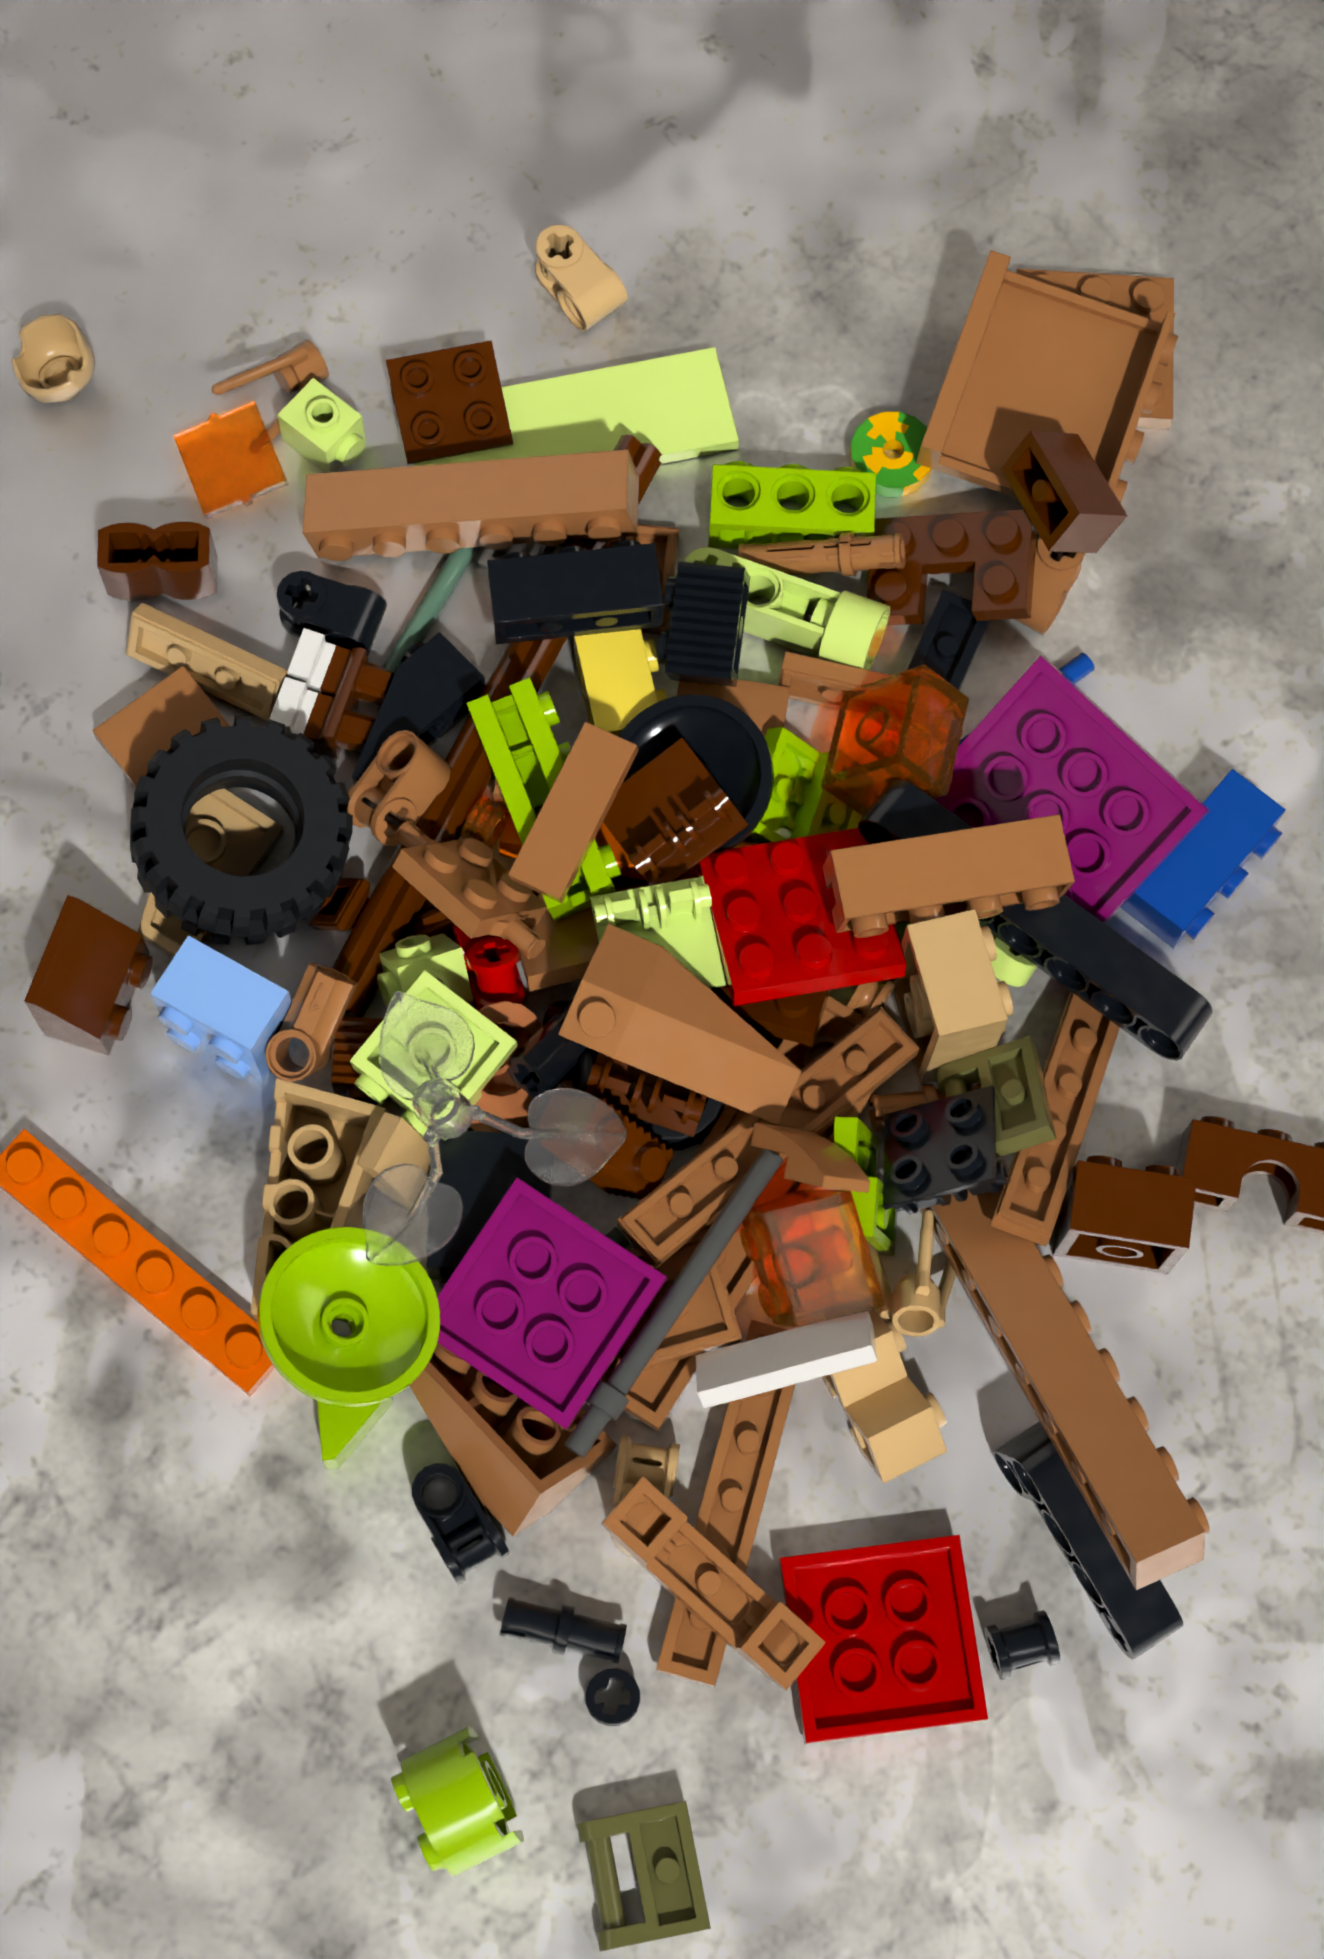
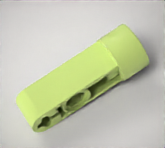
M699 548L686 557L684 562L746 568L751 577L748 599L761 596L770 601L761 605H755L747 601L744 632L821 660L866 670L871 669L884 638L890 616V606L846 590L840 593L716 548ZM806 614L812 616L810 623L804 621Z

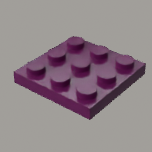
M516 1178L437 1296L440 1308V1331L437 1343L565 1429H569L586 1403V1400L602 1379L668 1277L519 1178Z

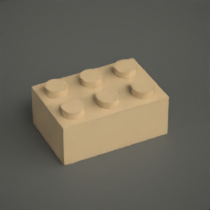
M975 909L906 925L901 942L907 963L905 977L890 980L896 983L893 991L905 1033L919 1047L918 1054L913 1060L921 1085L937 1081L936 1072L942 1065L998 1046L1000 1037L1005 1032V1026L1008 1021L1007 1016L1013 1015V1004L1009 988L1005 981L997 982L991 961H995L997 957L992 932L988 926L980 927Z

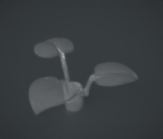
M395 992L385 1013L380 1033V1069L388 1087L401 1098L412 1101L414 1114L428 1128L423 1139L428 1145L431 1170L429 1175H427L417 1165L405 1163L387 1168L375 1177L367 1190L363 1203L362 1219L366 1238V1259L373 1264L384 1266L410 1264L436 1253L451 1240L460 1225L463 1201L461 1195L453 1187L438 1183L443 1172L439 1141L441 1138L452 1139L462 1135L469 1128L473 1120H478L519 1139H529L524 1154L529 1169L543 1182L562 1187L574 1186L588 1180L608 1162L626 1140L627 1130L614 1110L600 1099L589 1093L571 1088H556L536 1096L528 1107L530 1128L520 1127L482 1110L478 1105H471L467 1097L451 1082L465 1074L473 1060L475 1041L470 1026L457 1012L446 1006L424 1001L404 992Z

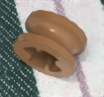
M888 980L887 982L878 981L858 985L847 1007L867 1018L878 1008L885 1006L896 983Z

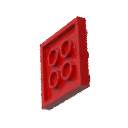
M858 828L727 849L718 853L713 852L697 864L699 877L703 876L704 883L709 886L712 907H710L712 920L734 1006L905 977L907 963L895 924L888 925L889 930L883 934L866 938L854 937L853 931L836 933L832 916V909L836 904L833 888H827L822 866L831 850L869 845L860 834Z
M960 1535L781 1557L779 1559L785 1606L826 1642L795 1679L804 1745L988 1720Z

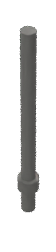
M762 1149L606 1383L598 1382L586 1400L590 1407L564 1444L572 1452L585 1458L609 1420L617 1421L629 1403L625 1396L783 1162V1159L771 1150Z

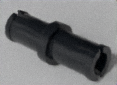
M508 1597L499 1636H509L551 1646L552 1653L564 1655L565 1650L610 1660L612 1663L618 1664L627 1625L574 1614L575 1607L562 1605V1609L557 1610Z

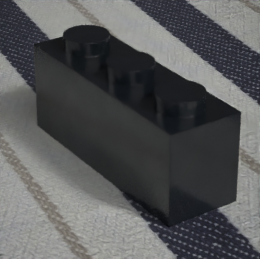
M624 540L612 544L609 548L586 550L580 546H567L556 550L554 554L531 556L525 552H510L500 556L497 560H487L496 645L662 627L663 600L655 543L641 544L635 540Z

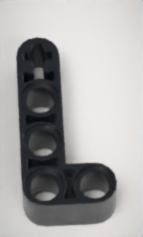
M1040 1421L993 1451L997 1465L1012 1488L1020 1496L1034 1503L1107 1630L1126 1656L1130 1659L1137 1658L1183 1627L1182 1617L1161 1580L1138 1590L1134 1588Z

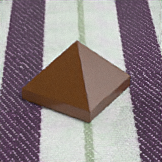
M340 878L331 898L327 897L321 911L310 920L309 926L315 930L345 931L353 929L369 900L370 883L364 878Z

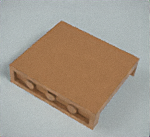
M991 250L923 438L916 464L1017 498L1001 468L1029 431L1074 433L1080 436L1121 504L1128 482L1119 479L1124 461L1134 464L1145 433L1136 430L1141 412L1151 415L1162 384L1152 380L1158 364L1168 366L1173 354L1178 335L1169 331L1176 313L1167 311L1162 323L1008 271L1007 268L1011 257Z

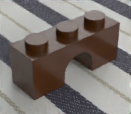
M1204 1116L1200 1120L1193 1119L1182 1133L1176 1168L1181 1171L1182 1177L1197 1179L1195 1205L1227 1212L1239 1198L1242 1178L1251 1174H1262L1278 1182L1285 1192L1287 1209L1284 1225L1324 1234V1142H1317L1314 1146L1293 1142L1290 1134L1279 1130L1261 1129L1257 1133L1235 1129L1234 1122L1216 1116Z

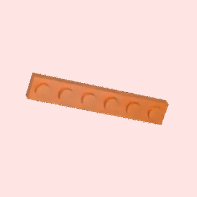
M23 1129L0 1154L1 1189L249 1397L275 1369L263 1347L256 1321L27 1130Z

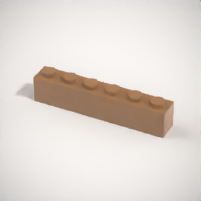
M629 450L306 474L302 533L318 558H325L331 561H345L352 556L372 554L383 557H399L405 552L428 550L435 553L448 554L457 551L458 548L470 547L502 550L509 548L512 544L526 543L557 546L565 543L567 540L581 539L612 542L623 536H637L639 475Z

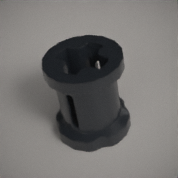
M1044 1610L1033 1613V1620L998 1629L995 1624L985 1627L988 1651L1000 1680L1010 1678L1013 1670L1046 1661L1050 1666L1060 1663V1652L1055 1632Z

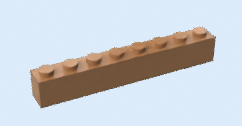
M1001 1185L1000 1192H986L974 1196L968 1189L967 1200L958 1202L951 1193L950 1205L941 1206L939 1204L920 1209L921 1213L926 1209L933 1211V1234L1134 1588L1138 1590L1204 1560L1205 1534L1210 1531L1206 1515L1199 1502L1194 1497L1186 1500L1176 1482L1179 1481V1474L1167 1449L1164 1446L1156 1449L1146 1431H1149V1424L1138 1400L1134 1396L1126 1399L1117 1384L1120 1381L1117 1366L1106 1348L1097 1350L1089 1336L1091 1334V1326L1083 1307L1077 1300L1069 1303L1061 1289L1064 1286L1063 1278L1055 1260L1050 1254L1042 1256L1034 1242L990 1226L1003 1185Z

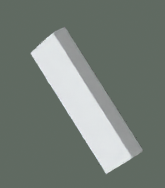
M866 1308L695 1355L697 1394L703 1408H709L874 1363L877 1361L873 1323Z

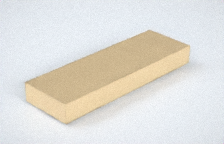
M141 603L132 612L126 655L168 675L184 666L204 692L269 721L285 677H288V670L147 604Z

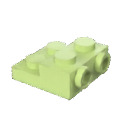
M424 970L351 1058L350 1063L353 1069L360 1074L354 1083L366 1095L380 1105L383 1104L387 1097L406 1110L401 1117L426 1141L433 1133L446 1141L482 1097V1089L518 1045L515 1039Z

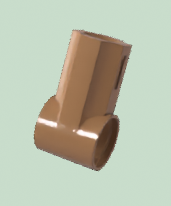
M314 962L308 964L279 1033L275 1034L267 1044L265 1052L266 1062L274 1075L282 1080L291 1082L302 1080L325 1068L330 1061L331 1043L358 983L350 979L348 975L331 967L322 966ZM293 1037L303 1041L309 1050V1060L305 1067L295 1064L289 1056V1043Z

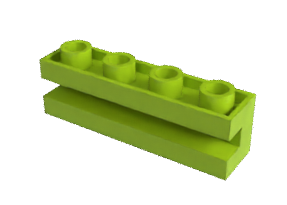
M530 677L510 685L509 688L512 694L494 702H491L488 694L467 702L522 845L571 751L568 741L557 745L550 726L560 723V719L549 692L546 691L537 695ZM594 839L563 903L542 894L547 909L554 921L590 908V897L616 892L612 879L620 877L622 874L610 844L598 847L596 839Z

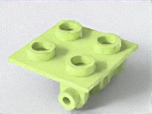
M703 876L590 897L598 942H600L608 924L614 925L664 947L709 989L726 986L710 907H712L711 894L708 884L704 883Z

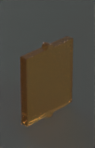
M255 401L220 416L212 413L208 421L173 435L206 519L241 504L249 507L253 504V499L288 485Z

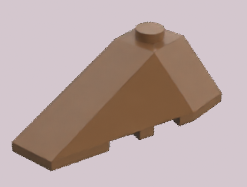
M608 924L558 1034L613 1059L776 1125L781 1120L801 1074V1070L743 1020L664 947L611 924Z
M437 1343L425 1369L410 1385L472 1493L512 1536H515L550 1513L617 1446L602 1431L585 1458L578 1456L564 1446V1444L585 1414L583 1408L569 1429H565L439 1343Z

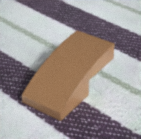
M754 1123L751 1146L788 1154L785 1179L822 1188L868 1193L870 1180L862 1168L849 1154L827 1138L801 1128Z

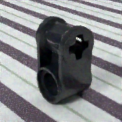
M297 571L288 574L281 580L277 589V600L280 607L279 616L282 626L288 633L295 637H300L303 629L306 628L325 635V640L328 643L349 650L355 647L364 648L367 651V656L369 655L387 608L386 600L380 595L364 587L346 585L307 571Z
M434 1463L424 1467L416 1475L412 1483V1498L416 1509L431 1533V1540L457 1585L466 1581L465 1574L493 1556L498 1555L503 1558L510 1554L483 1506L480 1507L464 1478L454 1467L447 1464ZM436 1478H445L451 1481L457 1489V1496L454 1502L444 1509H433L427 1506L422 1499L426 1484ZM479 1538H482V1540L477 1544L473 1545L472 1547L468 1548L462 1553H458V1551H460L464 1547L468 1546L469 1544L473 1543Z

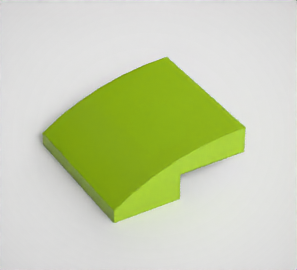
M784 727L767 729L765 739L768 743L774 765L773 791L763 818L748 837L759 844L856 828L873 777L836 751L818 752Z
M835 1117L834 1143L854 1159L870 1180L868 1193L842 1190L851 1218L860 1235L882 1255L894 1256L897 1211L894 1208L888 1210L883 1208V1182L877 1177L880 1140L858 1117Z

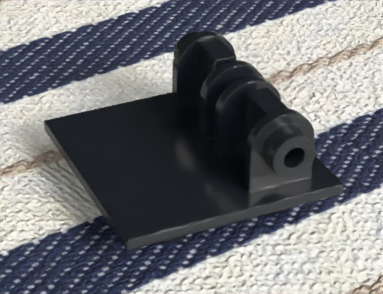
M993 1085L884 1114L883 1208L885 1210L892 1208L897 1212L905 1210L911 1215L923 1208L939 1204L941 1206L950 1205L951 1193L958 1202L967 1200L968 1189L973 1196L986 1192L997 1193L1000 1192L1001 1185L1010 1182L1009 1170L1005 1161L996 1162L995 1088Z

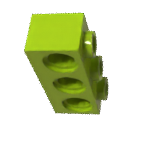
M732 461L725 465L713 464L708 547L738 549L740 544L745 543L765 544L798 540H823L840 538V534L845 532H854L855 537L874 536L876 473L862 472L854 467H839L831 471L812 470L799 464H785L779 468L756 467L744 461ZM732 498H741L746 500L749 505L737 508L729 505L726 501ZM785 501H795L800 503L803 508L788 510L780 504ZM843 503L850 504L858 511L843 513L834 506Z

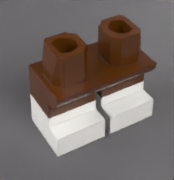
M304 628L287 671L288 677H285L269 719L285 724L283 735L292 740H295L299 733L314 742L313 753L338 759L342 748L362 752L376 719L355 713L357 705L361 699L382 706L394 677L393 672L368 662L367 651L364 648L355 647L349 650L326 642L325 635Z

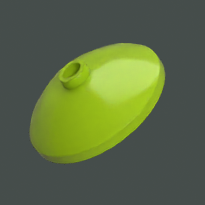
M337 1227L309 1234L292 1244L281 1254L263 1283L258 1301L257 1321L260 1338L268 1358L289 1384L308 1397L323 1403L342 1407H360L388 1400L401 1393L418 1378L429 1363L437 1345L440 1331V1308L437 1294L429 1275L420 1262L406 1248L391 1238L371 1230L356 1227ZM336 1320L346 1322L350 1327L351 1335L345 1337L337 1335L332 1329V1322Z

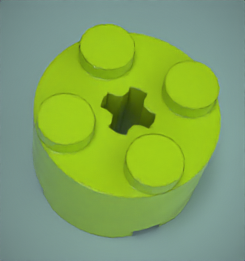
M471 1726L401 1760L402 1772L391 1777L394 1791L403 1809L406 1812L415 1809L425 1831L417 1836V1840L427 1864L432 1871L440 1868L442 1870L447 1869L454 1877L524 1842L522 1830L509 1831L507 1821L517 1817V1814L491 1756L486 1752L477 1757L469 1744L479 1739V1736Z

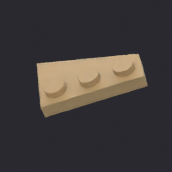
M225 788L216 790L197 801L191 808L186 821L187 840L194 853L210 867L236 876H253L283 834V826ZM152 892L149 893L138 933L142 934L145 941L169 957L174 958L188 935L204 944L211 934L200 929L197 936H194L182 930V920L174 914L166 918L155 907V897Z

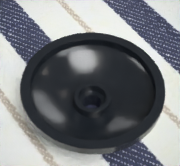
M689 694L667 698L640 712L618 736L636 744L639 750L624 781L679 739L683 738L748 823L746 828L719 847L714 853L733 849L752 833L763 818L768 808L774 785L772 755L764 735L754 721L733 704L706 695Z

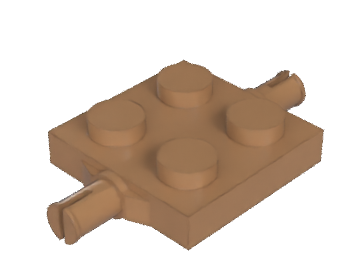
M411 820L410 822H404L397 829L395 839L406 848L401 849L392 868L470 939L485 935L499 936L503 939H508L528 959H533L540 954L546 941L540 938L528 926L539 924L547 910V906L533 893L532 889L510 880L508 876L509 871L493 858V851L486 844L471 837L439 843L437 840H431Z

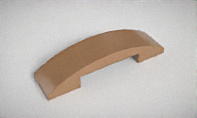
M640 1477L601 1524L644 1569L701 1622L783 1690H787L826 1642L781 1601H774L689 1524L686 1521L688 1517L646 1478Z

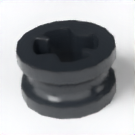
M618 1668L605 1669L597 1673L589 1681L586 1690V1706L590 1715L598 1723L606 1726H620L630 1721L636 1714L640 1704V1689L636 1680L628 1672ZM609 1680L622 1682L624 1686L621 1688V1692L624 1693L629 1690L631 1695L630 1704L619 1705L616 1715L603 1713L601 1710L604 1708V1703L602 1702L597 1705L595 1702L596 1691L607 1690Z

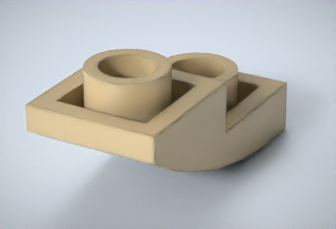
M384 1112L357 1165L375 1178L372 1185L403 1210L412 1212L434 1171L435 1152L427 1141L402 1117Z

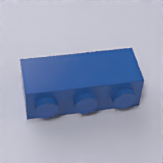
M1234 769L1230 770L1203 802L1211 811L1120 907L1173 949L1186 934L1193 940L1198 937L1215 915L1208 908L1219 894L1229 899L1249 875L1242 868L1253 854L1262 860L1283 834L1276 828V825L1286 809Z

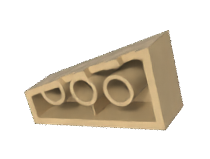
M276 1078L274 1099L276 1101L274 1126L270 1128L268 1147L271 1152L268 1184H264L262 1207L265 1209L262 1237H259L250 1313L256 1320L259 1296L266 1276L276 1260L292 1244L309 1234L329 1228L356 1227L363 1229L377 1188L372 1185L375 1178L357 1165V1162L384 1112H387L386 1108Z

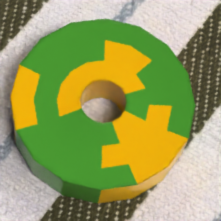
M881 412L867 418L856 429L851 441L849 451L850 467L857 468L862 472L876 473L875 494L883 497H904L918 491L928 481L932 471L929 467L916 464L927 426L916 417L902 412ZM894 450L901 457L891 459L885 456L884 452Z

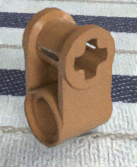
M1039 536L1036 541L1031 618L1015 620L1044 635L1058 615L1068 592L1078 578L1085 553L1061 552L1065 555L1060 561L1053 560L1052 558L1057 556L1059 552L1048 551Z
M398 731L389 736L381 745L378 754L363 775L348 791L350 800L347 812L353 815V825L360 828H370L372 835L382 844L387 846L400 844L401 842L395 839L397 829L404 822H410V820L416 825L435 797L445 789L451 772L449 763L411 731ZM362 799H369L376 804V807L372 809L363 803ZM386 814L398 821V825L394 826L384 819Z

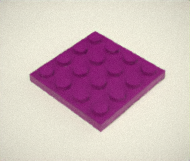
M1041 655L921 788L922 791L973 828L1060 815L1075 880L1065 895L1103 923H1106L1211 811L1054 664Z

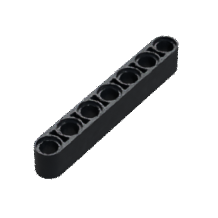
M896 778L886 785L858 822L860 834L869 844L973 828L914 784ZM1065 894L1059 897L1060 903L1049 908L1030 911L1025 910L1024 903L1003 906V912L996 916L978 919L982 927L988 926L994 936L1161 1057L1175 1061L1182 1059L1213 1013L1210 1003L1198 991Z

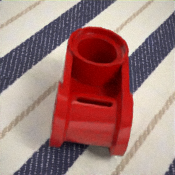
M452 925L454 942L462 947L474 1004L478 1010L487 1004L500 1001L522 1004L525 1000V991L516 963H519L518 948L508 939H503L499 936L485 935L470 939L456 925Z

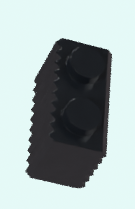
M679 561L677 576H668L664 605L665 609L672 610L670 630L661 631L657 661L658 664L665 665V673L671 680L737 687L751 578L746 568Z

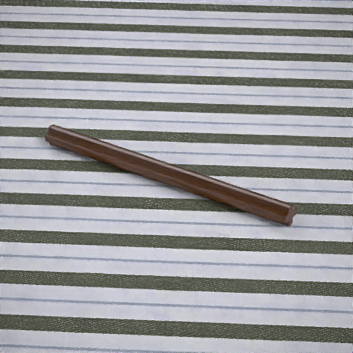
M622 435L613 451L629 450L639 475V505L661 465L659 458L662 454L651 443H640L633 435ZM621 537L612 542H598L592 539L567 540L560 548L567 546H580L586 550L609 548L612 544L619 542ZM567 637L508 643L479 698L488 694L491 702L509 696L512 694L509 688L510 685L529 677L538 693ZM471 713L445 759L449 763L451 771L449 781L445 789L435 797L416 823V826L431 840H437L439 843L459 839L494 774ZM402 843L395 850L332 966L333 969L348 975L350 979L358 983L343 1017L362 1018L378 990L377 975L384 973L379 953L395 949V944L399 940L406 938L410 930L409 922L417 917L426 900L417 889L392 868L401 849L406 848Z

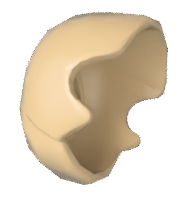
M62 314L41 315L23 326L19 331L21 340L20 354L17 358H12L13 369L23 391L28 396L42 403L64 402L75 398L89 383L95 368V356L84 332L75 321Z

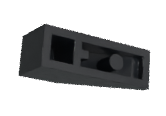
M440 632L428 642L422 640L415 643L403 655L401 664L396 670L353 772L354 784L374 760L381 745L389 736L398 731H411L431 747L470 713L467 702L479 698L483 691L485 676ZM363 798L362 802L365 803L369 799Z

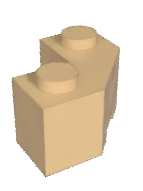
M867 1302L844 1314L867 1308L873 1323L877 1361L823 1376L822 1379L832 1398L838 1396L845 1414L850 1419L853 1427L850 1429V1433L858 1449L884 1484L947 1452L939 1429L947 1423L934 1395L931 1392L922 1395L907 1376L900 1356L901 1352L907 1350L902 1333L893 1326L892 1319L883 1320L872 1305Z

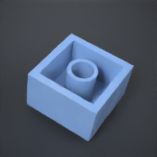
M188 935L150 993L160 1013L158 1019L168 1028L166 1032L167 1037L191 1052H195L200 1046L216 1055L215 1063L236 1078L244 1080L247 1074L264 1082L271 1071L265 1056L267 1044L275 1034L279 1033L292 1001L289 991Z

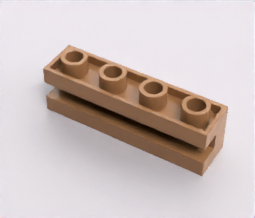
M1060 815L831 850L822 866L827 888H833L836 904L832 909V916L836 933L853 931L856 938L883 934L889 930L888 925L904 922L914 924L973 909L976 910L978 919H984L1002 913L1003 906L1024 903L1025 910L1049 908L1060 903L1059 897H1062L1075 882Z

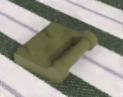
M1030 1035L948 1062L937 1070L936 1077L939 1092L946 1096V1098L969 1092L973 1084L978 1082L981 1083V1088L994 1086L996 1158L1056 1139L1039 1055Z
M686 1801L577 1823L580 1843L586 1842L601 1921L602 1931L596 1932L599 1951L711 1929ZM629 1833L645 1918L643 1923L628 1926L626 1924L611 1837Z

